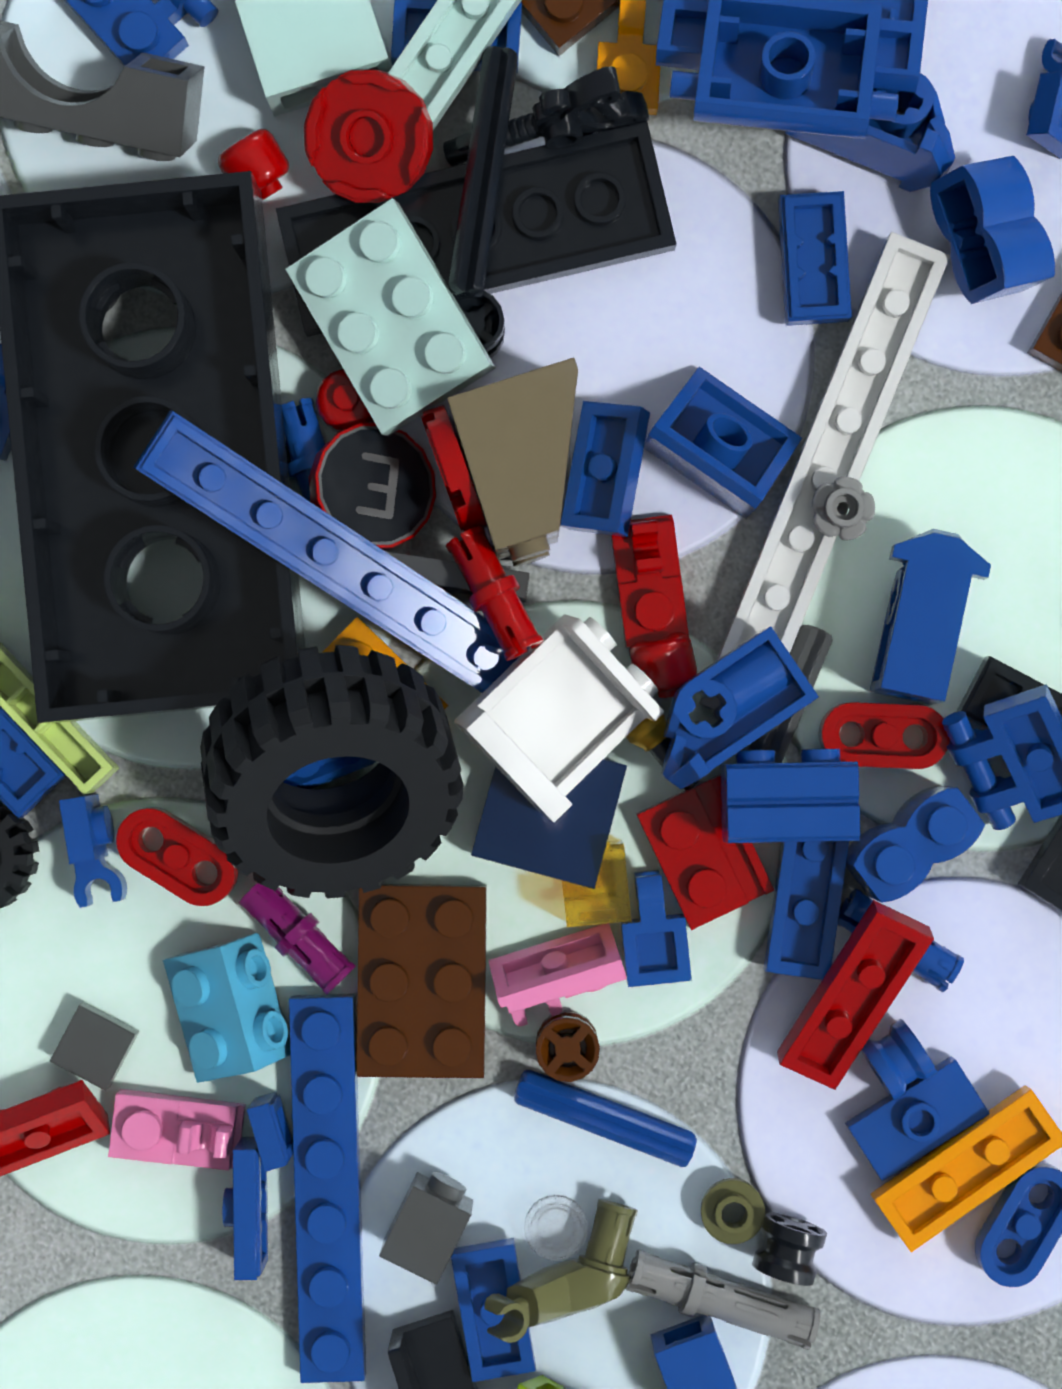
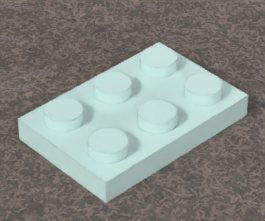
M393 198L285 269L382 435H392L423 415L424 411L436 407L447 400V397L453 396L496 368L400 204Z

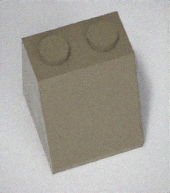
M574 357L447 397L452 419L496 556L499 561L511 557L513 567L529 564L550 556L549 550L551 549L549 545L558 542L578 377V367Z

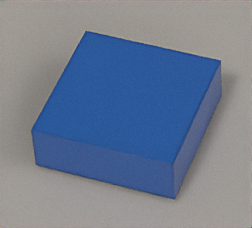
M276 1091L256 1097L246 1109L264 1172L286 1166L293 1155L292 1134L280 1094L277 1095Z

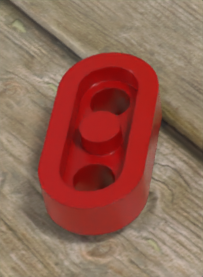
M858 702L839 704L825 714L821 720L818 732L822 749H840L841 762H858L859 767L928 768L943 758L947 751L946 746L950 742L942 725L944 718L936 710L923 705ZM847 722L856 724L860 729L859 741L850 747L844 745L839 737L841 727ZM910 725L918 726L923 733V741L915 749L908 748L903 741V733Z
M156 807L140 809L129 814L119 826L116 844L123 861L187 903L196 906H210L226 898L234 889L238 879V870L227 861V854L218 849L214 839L171 812ZM149 827L157 828L163 835V844L157 851L148 849L143 842V834ZM201 861H209L217 869V878L212 884L201 882L196 875V868Z

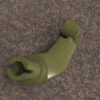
M598 1199V1207L585 1255L579 1254L578 1259L563 1261L540 1269L508 1287L506 1297L498 1293L488 1296L485 1301V1310L495 1315L504 1314L499 1324L489 1327L487 1333L507 1343H513L524 1336L528 1327L549 1323L576 1313L591 1310L618 1298L626 1289L631 1279V1276L627 1274L628 1268L623 1266L638 1210L616 1202Z

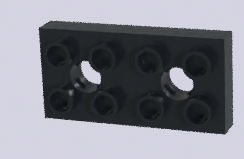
M245 171L1 195L0 333L37 723L74 722L214 708L223 697L231 700L229 689L247 673L254 678L261 673L260 666L263 663L278 656L283 661L298 657V650L305 648L299 575L133 467L171 410L290 488L261 190L252 172ZM143 286L157 288L165 293L174 305L177 304L178 321L176 330L169 343L159 353L144 360L128 361L114 353L107 343L103 341L102 328L106 312L115 305L120 295L124 292ZM176 539L175 544L186 548L192 553L198 563L201 562L203 570L202 590L197 602L189 611L182 615L183 617L166 624H152L153 618L140 612L128 597V571L135 557L148 545L161 540Z

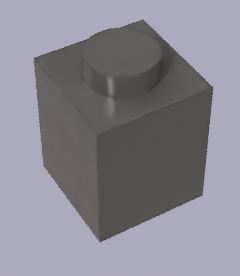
M417 1172L383 1240L379 1257L437 1285L472 1215L473 1199L464 1195L467 1190L466 1187L457 1180L439 1172H432L430 1178Z

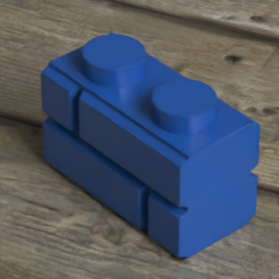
M840 749L801 750V763H776L775 750L739 751L736 753V764L721 765L723 842L860 841L858 762H841Z

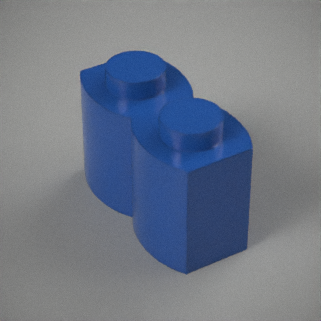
M1014 155L962 165L931 182L930 199L933 214L941 232L951 243L953 273L961 292L971 304L1023 292L1055 276V258L1050 239L1042 224L1034 217L1035 203L1031 182L1024 167Z
M949 786L930 787L908 799L898 810L892 823L873 827L861 834L860 841H853L848 847L846 867L867 896L881 903L893 901L907 895L918 887L930 872L933 863L951 860L969 849L981 835L985 823L958 788Z

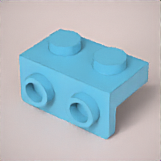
M259 934L247 935L228 943L178 954L163 960L197 1083L255 1072L291 1055L287 1024L281 1012L271 976L270 963Z

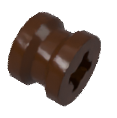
M566 1010L562 1011L559 1015L553 1017L550 1015L545 1019L538 1029L536 1037V1055L538 1063L545 1073L558 1081L573 1082L583 1079L593 1071L599 1060L600 1045L596 1029L589 1019L578 1012ZM558 1033H560L561 1035L571 1034L572 1036L561 1037Z

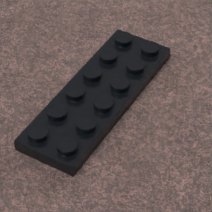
M647 121L583 136V140L580 143L569 148L549 149L546 145L504 155L484 291L489 294L675 251L676 239ZM466 164L424 173L408 192L393 198L400 204L448 287ZM335 194L276 208L289 266L386 202L355 203ZM293 283L306 336L323 334Z

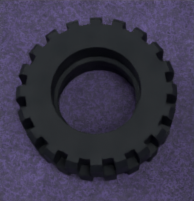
M335 645L334 652L323 653L318 652L317 646L299 649L298 657L283 661L278 656L263 663L260 666L261 673L254 678L247 673L229 689L231 700L223 697L217 702L209 716L210 725L203 731L200 745L207 818L210 821L211 835L218 849L227 854V861L246 876L253 872V879L257 883L274 891L279 886L287 888V892L290 895L310 898L311 892L325 893L327 899L346 897L345 891L362 888L363 893L381 888V881L394 876L399 880L412 872L415 868L414 862L418 858L426 861L442 843L440 835L447 836L458 816L457 807L463 799L464 785L460 774L461 766L447 715L435 689L426 685L423 676L412 667L403 663L396 667L394 657L371 650L368 656L360 655L358 648L354 646ZM348 756L366 758L378 762L366 775L339 787L305 789L283 782L300 768L327 758Z

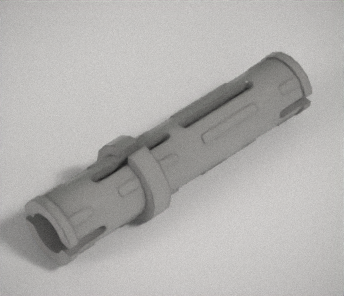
M639 1249L635 1252V1257L631 1261L628 1271L631 1279L626 1290L678 1306V1311L681 1314L693 1317L695 1313L711 1316L741 1328L784 1340L806 1350L811 1348V1343H814L821 1317L818 1308L794 1303L779 1298V1296L719 1278L707 1273V1267L697 1263H692L688 1267L661 1259Z

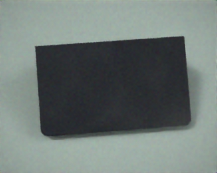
M453 1310L392 1330L388 1356L399 1389H478L476 1382H472L469 1359Z

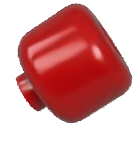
M258 129L225 149L218 157V166L223 174L251 171L261 190L262 201L283 188L278 179L283 177L289 170L288 159L273 135L266 129Z
M344 369L334 371L322 380L317 389L315 403L319 416L329 429L339 433L359 423H375Z
M684 632L670 633L668 637L657 641H638L629 648L631 664L641 669L659 690L657 692L659 698L673 697L675 692L686 681L697 675V665L689 636Z

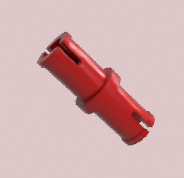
M477 526L461 533L460 535L463 540L459 541L458 538L454 537L445 547L452 554L473 594L468 599L475 612H483L504 652L505 659L509 661L529 652L527 650L528 647H531V649L536 648L544 640L538 634L516 593L520 589L517 579L514 575H506L485 535L484 528Z

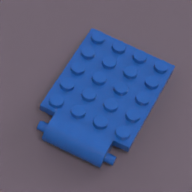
M663 0L656 51V66L699 70V73L673 71L670 87V98L695 101L693 121L866 139L869 119L895 122L899 94L875 92L873 88L916 93L920 78L928 0Z

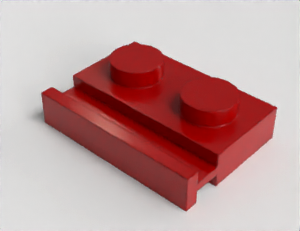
M720 775L636 813L691 930L748 904L749 901L764 894L767 895L775 891L752 843L723 842Z

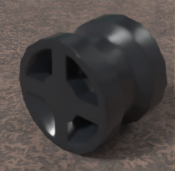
M767 1213L762 1226L766 1234L763 1247L756 1250L752 1262L753 1267L763 1274L787 1283L802 1286L813 1285L817 1269L813 1264L816 1251L824 1247L827 1232L815 1224L793 1216Z

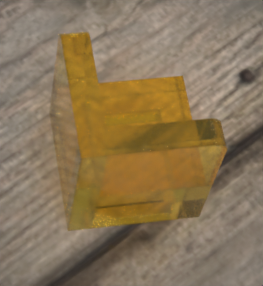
M621 840L607 841L595 889L562 881L567 927L631 921L624 843Z

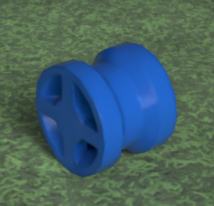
M902 1019L890 1025L889 1034L881 1040L868 1039L861 1050L872 1071L894 1101L905 1095L907 1085L917 1078L928 1080L937 1074V1070L925 1049Z

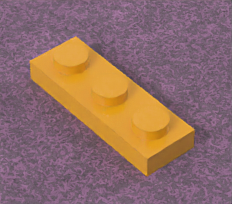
M1024 1085L991 1108L989 1115L936 1147L870 1194L911 1253L1062 1147L1061 1130L1031 1088Z

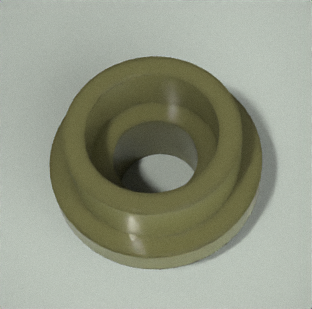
M727 1178L714 1183L704 1194L701 1202V1218L706 1230L712 1237L726 1244H740L753 1238L761 1229L765 1218V1206L759 1192L750 1183L737 1178ZM736 1202L743 1205L745 1213L738 1222L730 1223L722 1218V1211L727 1204Z

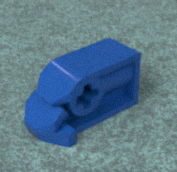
M920 73L916 93L873 88L875 92L899 94L897 110L902 112V115L896 114L895 122L869 119L866 139L791 131L785 132L787 135L901 181L899 188L908 192L930 187L931 182L948 173L955 159L950 132L945 125L938 94L929 79L922 73Z
M931 529L906 541L897 543L891 548L889 560L902 562L904 566L896 572L869 690V692L928 705L942 703L946 700L971 579L985 580L989 578L991 564L968 546L959 534Z
M771 626L763 629L686 681L675 692L670 704L663 736L671 739L661 774L679 789H683L700 780L724 761L819 698ZM697 692L703 698L716 696L719 700L720 705L713 711L717 719L713 726L706 720L693 722L689 716V713L696 708L692 697Z

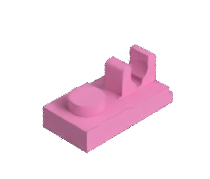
M609 922L488 960L500 1008L507 1006L509 1014L511 1013L513 1021L517 1026L528 1024L525 1013L526 1008L546 1003L553 1017L562 1012L561 997L569 998L585 992L598 991L607 985L627 979Z
M120 1089L115 1095L108 1157L229 1171L233 1169V1149L242 1138L246 1104Z

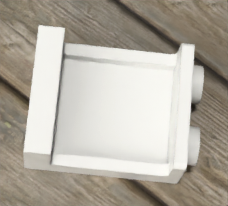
M564 614L542 635L543 643L534 649L530 647L528 649L529 652L521 655L453 721L533 807L553 823L573 805L565 796L644 719L648 718L656 721L664 713V710L652 698L659 691L656 685L636 665L630 664L625 668L610 652L617 645L615 640L592 617L583 622L579 618Z

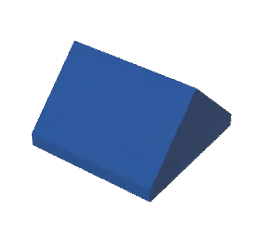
M699 366L653 426L645 441L644 449L747 519L762 502L802 440V437Z

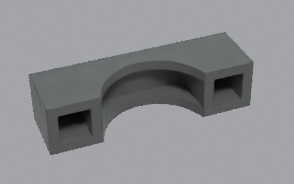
M0 20V117L14 120V126L22 131L49 133L55 129L76 134V140L84 145L110 147L117 143L138 148L137 153L150 160L172 161L176 157L180 158L197 141L205 66L142 52L124 66L113 86L100 90L75 89L56 81L39 67L25 45L19 24Z

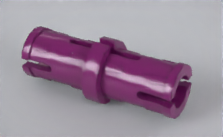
M257 883L238 902L278 943L274 948L283 957L289 954L312 977L326 995L356 967L317 927L320 921L312 913L306 916L279 887L274 891Z

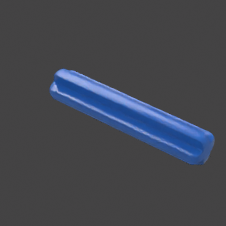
M524 1070L514 1092V1101L518 1105L679 1167H686L693 1157L697 1138L693 1132L538 1072Z

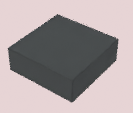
M83 1002L78 1006L50 1062L106 1091L111 1087L140 1031Z

